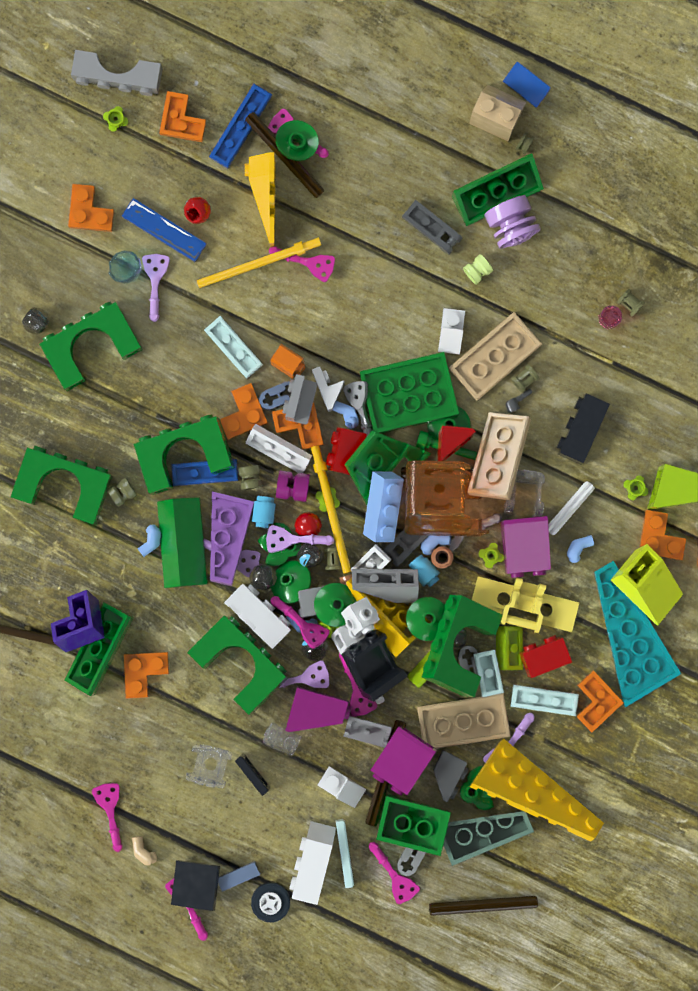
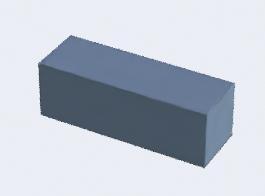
M253 861L219 876L218 883L223 892L257 877L261 873L256 862Z

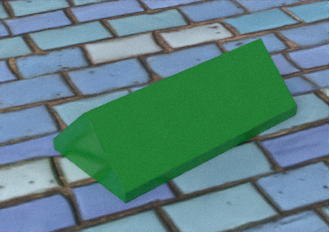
M528 154L453 191L452 199L466 226L485 218L484 214L488 210L505 201L522 195L528 197L544 189L533 154Z
M200 497L158 501L164 588L207 585Z
M103 602L100 608L105 638L80 648L64 680L89 696L96 694L134 618Z

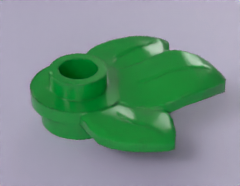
M274 523V526L284 528L289 533H291V530L287 525L283 523ZM264 534L258 539V543L268 552L267 534ZM301 543L294 544L292 550L286 548L283 551L269 553L266 558V564L271 566L284 564L288 557L296 556L300 552Z
M478 766L469 772L467 782L463 783L460 787V797L466 803H473L480 810H489L494 807L491 796L487 795L488 792L478 788L477 790L473 789V796L468 794V790L471 788L470 785L483 767Z

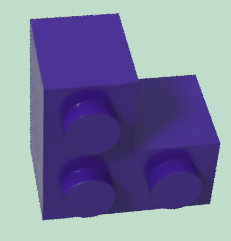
M88 590L67 597L70 616L51 623L53 642L64 652H69L105 638L99 600Z

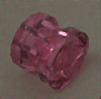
M607 306L599 314V323L606 329L615 328L622 320L621 310L616 306Z

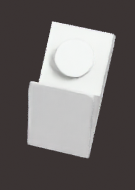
M443 309L438 352L460 355L465 311Z
M320 367L312 369V373L327 411L330 412L333 410L343 388L344 381L328 386L327 383H330V379L326 370L322 371Z
M375 544L351 570L383 569L392 559Z
M330 766L318 783L319 787L334 795L336 799L354 808L366 791L364 787Z

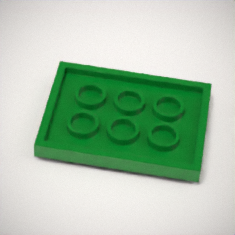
M444 352L360 371L361 381L367 382L366 402L373 431L382 434L459 416Z

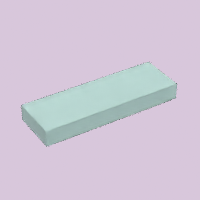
M221 316L204 329L246 379L263 366L260 360Z
M513 685L510 706L576 716L579 694Z
M344 819L336 820L345 888H351L354 886L346 825Z

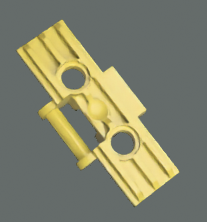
M478 576L472 597L473 601L502 614L500 624L516 625L534 630V633L538 634L541 625L572 632L579 607L578 602L544 594L547 585L527 583L517 577L513 586ZM502 592L507 593L510 597L507 605H501L497 601L498 595ZM544 603L552 607V613L549 616L541 614L540 608ZM509 608L537 614L536 622L508 615Z

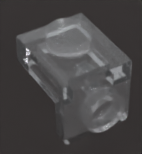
M271 723L265 731L263 743L273 749L293 756L302 736L294 732H287L284 728Z

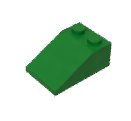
M388 795L385 799L376 840L441 856L451 812L410 799Z

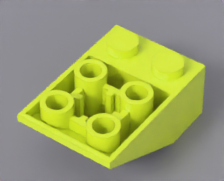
M648 544L636 549L611 579L656 625L661 623L683 595L663 559Z

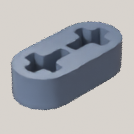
M290 381L262 392L259 398L262 408L273 410L283 406L285 400L289 401L290 397L288 395L281 397L280 394L286 391L285 387L289 386ZM269 394L270 397L278 395L279 398L273 400V405L269 406L268 403H263L266 395Z

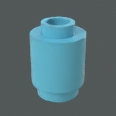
M257 496V501H254L252 522L256 523L255 527L269 528V524L274 523L276 507L274 498Z
M422 554L408 565L411 569H418V580L423 587L426 585L431 587L440 580L437 577L440 572Z

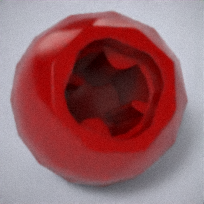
M193 197L186 201L184 215L188 221L193 224H201L208 220L211 214V206L207 200L202 197Z
M304 512L295 520V532L299 536H309L311 534L318 536L321 532V520L314 513Z

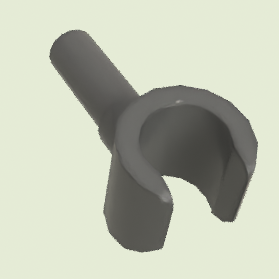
M530 388L521 395L506 402L505 405L508 413L520 409L518 402L532 393Z

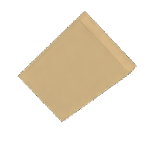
M513 312L448 369L470 395L478 401L535 352L542 343L516 313Z
M488 413L467 491L469 495L510 500L531 422L529 416Z
M504 693L417 707L422 740L436 749L511 737Z

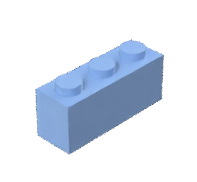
M372 472L363 534L374 542H394L404 479L393 472Z

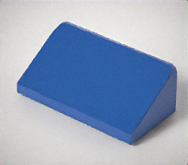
M519 62L515 63L503 80V83L535 108L538 107L551 89L550 86Z

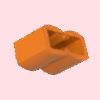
M283 344L279 346L270 360L272 366L292 379L295 378L296 374L302 375L306 368L304 358Z

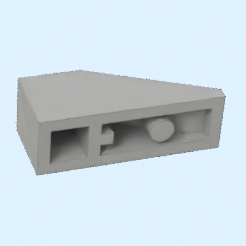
M352 569V589L394 603H413L418 600V569Z

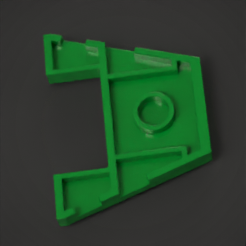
M372 430L345 463V466L365 504L368 505L373 471L392 472L403 457L413 466L421 467L431 453L425 449Z

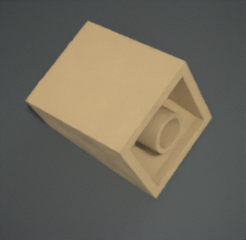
M487 84L476 102L469 124L505 141H509L527 102Z

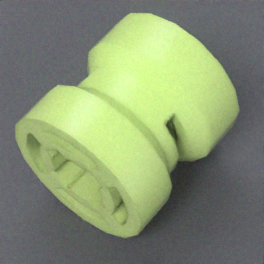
M481 254L475 258L473 264H467L463 267L466 275L476 285L482 280V276L493 272V268Z

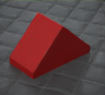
M442 425L439 431L437 462L441 465L470 441L476 431L473 428Z

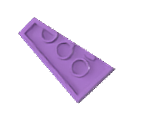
M212 492L210 580L212 582L228 586L233 585L253 512V501Z

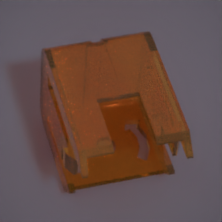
M409 461L406 463L404 532L406 534L430 536H482L489 534V530H482V519H471V516L465 514V499H482L480 496H472L467 493L472 473L465 470L470 469L469 464L461 461Z

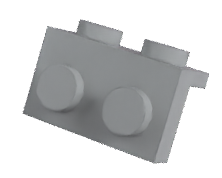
M296 374L295 380H290L288 392H291L289 401L285 400L282 412L286 413V420L304 425L308 424L317 382L305 380V376Z

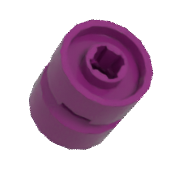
M280 470L276 498L288 500L290 497H293L294 501L306 502L310 474L297 473L294 476L292 472ZM288 484H294V487L290 488Z

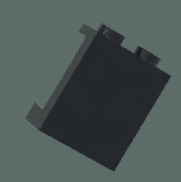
M378 630L367 633L362 640L350 645L341 654L362 696L373 702L407 677L405 671L397 667L385 643L387 639L386 634Z

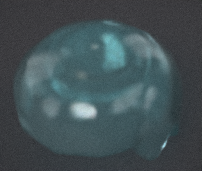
M124 250L116 253L109 261V276L119 283L127 284L134 282L141 273L140 258L131 251Z

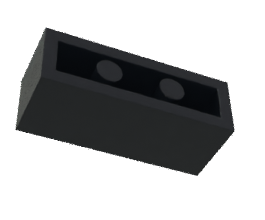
M587 393L583 398L579 396L574 406L577 412L574 417L570 416L565 427L568 429L565 437L561 436L556 448L560 449L558 455L580 465L584 464L610 403Z

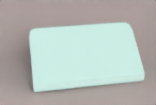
M495 650L473 654L477 675L481 676L479 684L482 697L504 693Z

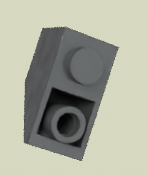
M442 750L433 771L442 799L448 802L449 798L454 799L459 789L456 785L459 779L463 780L469 768L466 767V761Z

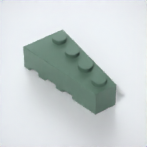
M524 811L454 821L448 824L444 848L451 865L454 866L533 833L534 830L527 813Z

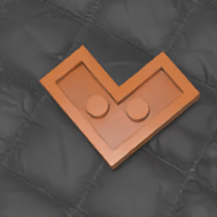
M167 91L160 135L203 142L206 120L186 116L189 95Z
M72 185L69 228L112 232L114 209L93 207L95 186Z
M252 383L231 391L239 411L220 419L228 440L251 431L255 424L259 426L268 424Z
M314 402L307 425L286 420V413H282L283 409L272 412L276 434L298 429L302 450L318 445L323 446Z
M646 510L640 547L648 544L660 557L683 560L686 539L665 535L668 513Z
M168 652L124 654L126 698L148 697L147 675L169 674Z
M594 670L577 685L592 701L576 716L591 733L624 703Z

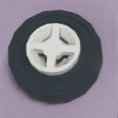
M267 882L260 885L254 891L251 898L253 913L264 922L274 923L281 920L290 909L288 891L277 883Z

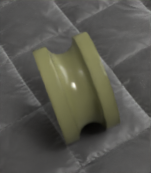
M526 132L516 147V150L521 149L523 154L527 153L535 138L533 136L528 137Z

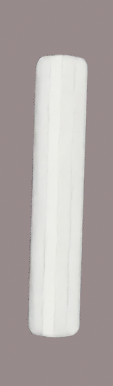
M586 481L548 524L551 535H555L593 492L595 487L590 482Z

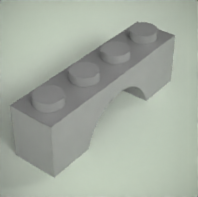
M75 50L71 76L79 85L88 86L89 83L97 84V87L103 89H110L111 86L117 87L122 92L135 90L140 91L142 95L152 96L153 93H159L162 66L161 63L139 60L130 71L115 74L102 67L97 53Z

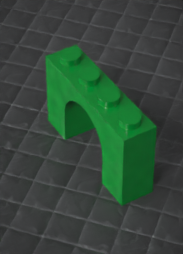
M111 301L100 306V311L94 314L89 312L83 315L80 322L76 324L72 322L61 328L62 331L56 335L51 333L42 339L43 342L39 344L61 385L67 392L86 382L73 356L75 342L82 334L89 331L106 333L112 339L123 360L143 350L116 302L111 303Z
M212 414L200 418V422L192 424V421L180 424L179 429L172 431L169 428L160 431L158 436L151 438V435L138 439L139 442L134 444V448L149 494L156 495L174 489L167 469L166 459L170 448L181 440H195L201 445L212 474L215 475L235 468L218 417H213Z
M35 445L33 449L27 448L11 498L35 505L45 477L57 470H67L77 477L81 487L80 497L73 518L96 525L107 489L113 477L108 474L109 470L96 466L95 469L88 468V463L75 459L74 463L67 461V456L56 452L54 456L46 454L47 449Z
M450 595L445 603L442 619L438 623V630L431 644L430 654L424 664L422 678L461 696L475 697L481 676L462 668L457 663L453 652L454 640L457 634L465 627L471 628L483 635H496L502 614L462 595Z
M224 615L187 653L203 669H206L225 650L233 647L246 649L254 659L255 673L250 683L233 700L248 715H252L288 679L285 675L287 670L279 662L274 664L269 659L272 655L264 647L259 649L254 644L256 639L248 631L244 634L239 629L241 624L233 616L228 618Z

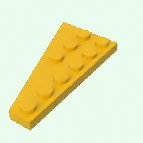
M505 739L498 743L470 785L475 790L479 788L488 792L487 795L493 798L497 796L505 800L507 804L535 817L541 816L547 819L548 823L561 825L567 828L568 832L590 842L596 838L604 822Z

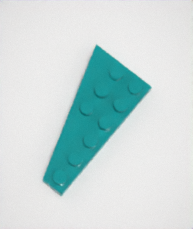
M611 561L596 570L594 576L620 692L624 702L623 705L627 707L679 676L681 672L646 614L611 581L612 577L619 570L615 562Z

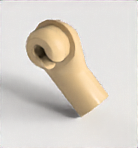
M143 836L132 837L135 858L147 866L156 863V853L148 852L144 849Z

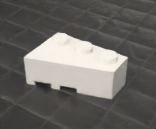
M242 584L224 603L273 649L291 631L288 627L291 623L283 615L278 617L273 612L275 607L267 600L262 602L257 597L259 592L251 584L248 587Z
M310 822L307 838L302 837L299 850L303 851L302 858L297 857L294 870H298L297 877L292 876L289 888L293 890L292 899L318 904L336 827Z

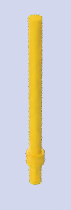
M318 237L304 243L302 241L294 243V246L198 279V287L202 288L296 254L298 256L303 255L307 250L322 246L320 238Z
M319 445L311 447L315 462L313 467L315 474H318L343 574L351 573V566L326 471H328L326 462H323Z

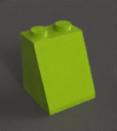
M667 464L658 467L647 509L654 510L698 503V473Z

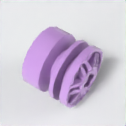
M525 195L505 201L484 214L490 228H501L494 234L495 239L503 238L497 242L499 249L519 245L529 240L541 230L539 224L531 225L536 221L535 216L524 217L532 209Z

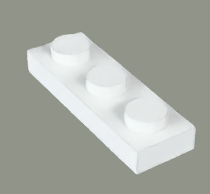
M257 424L252 428L246 444L297 473H304L312 458L311 454Z

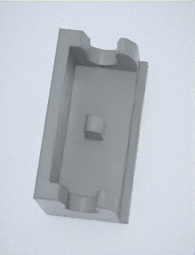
M349 715L344 737L385 748L392 727Z

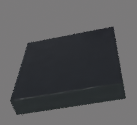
M245 754L240 755L235 760L236 764L262 796L265 795L270 789L269 784Z
M177 860L171 905L215 911L220 866Z

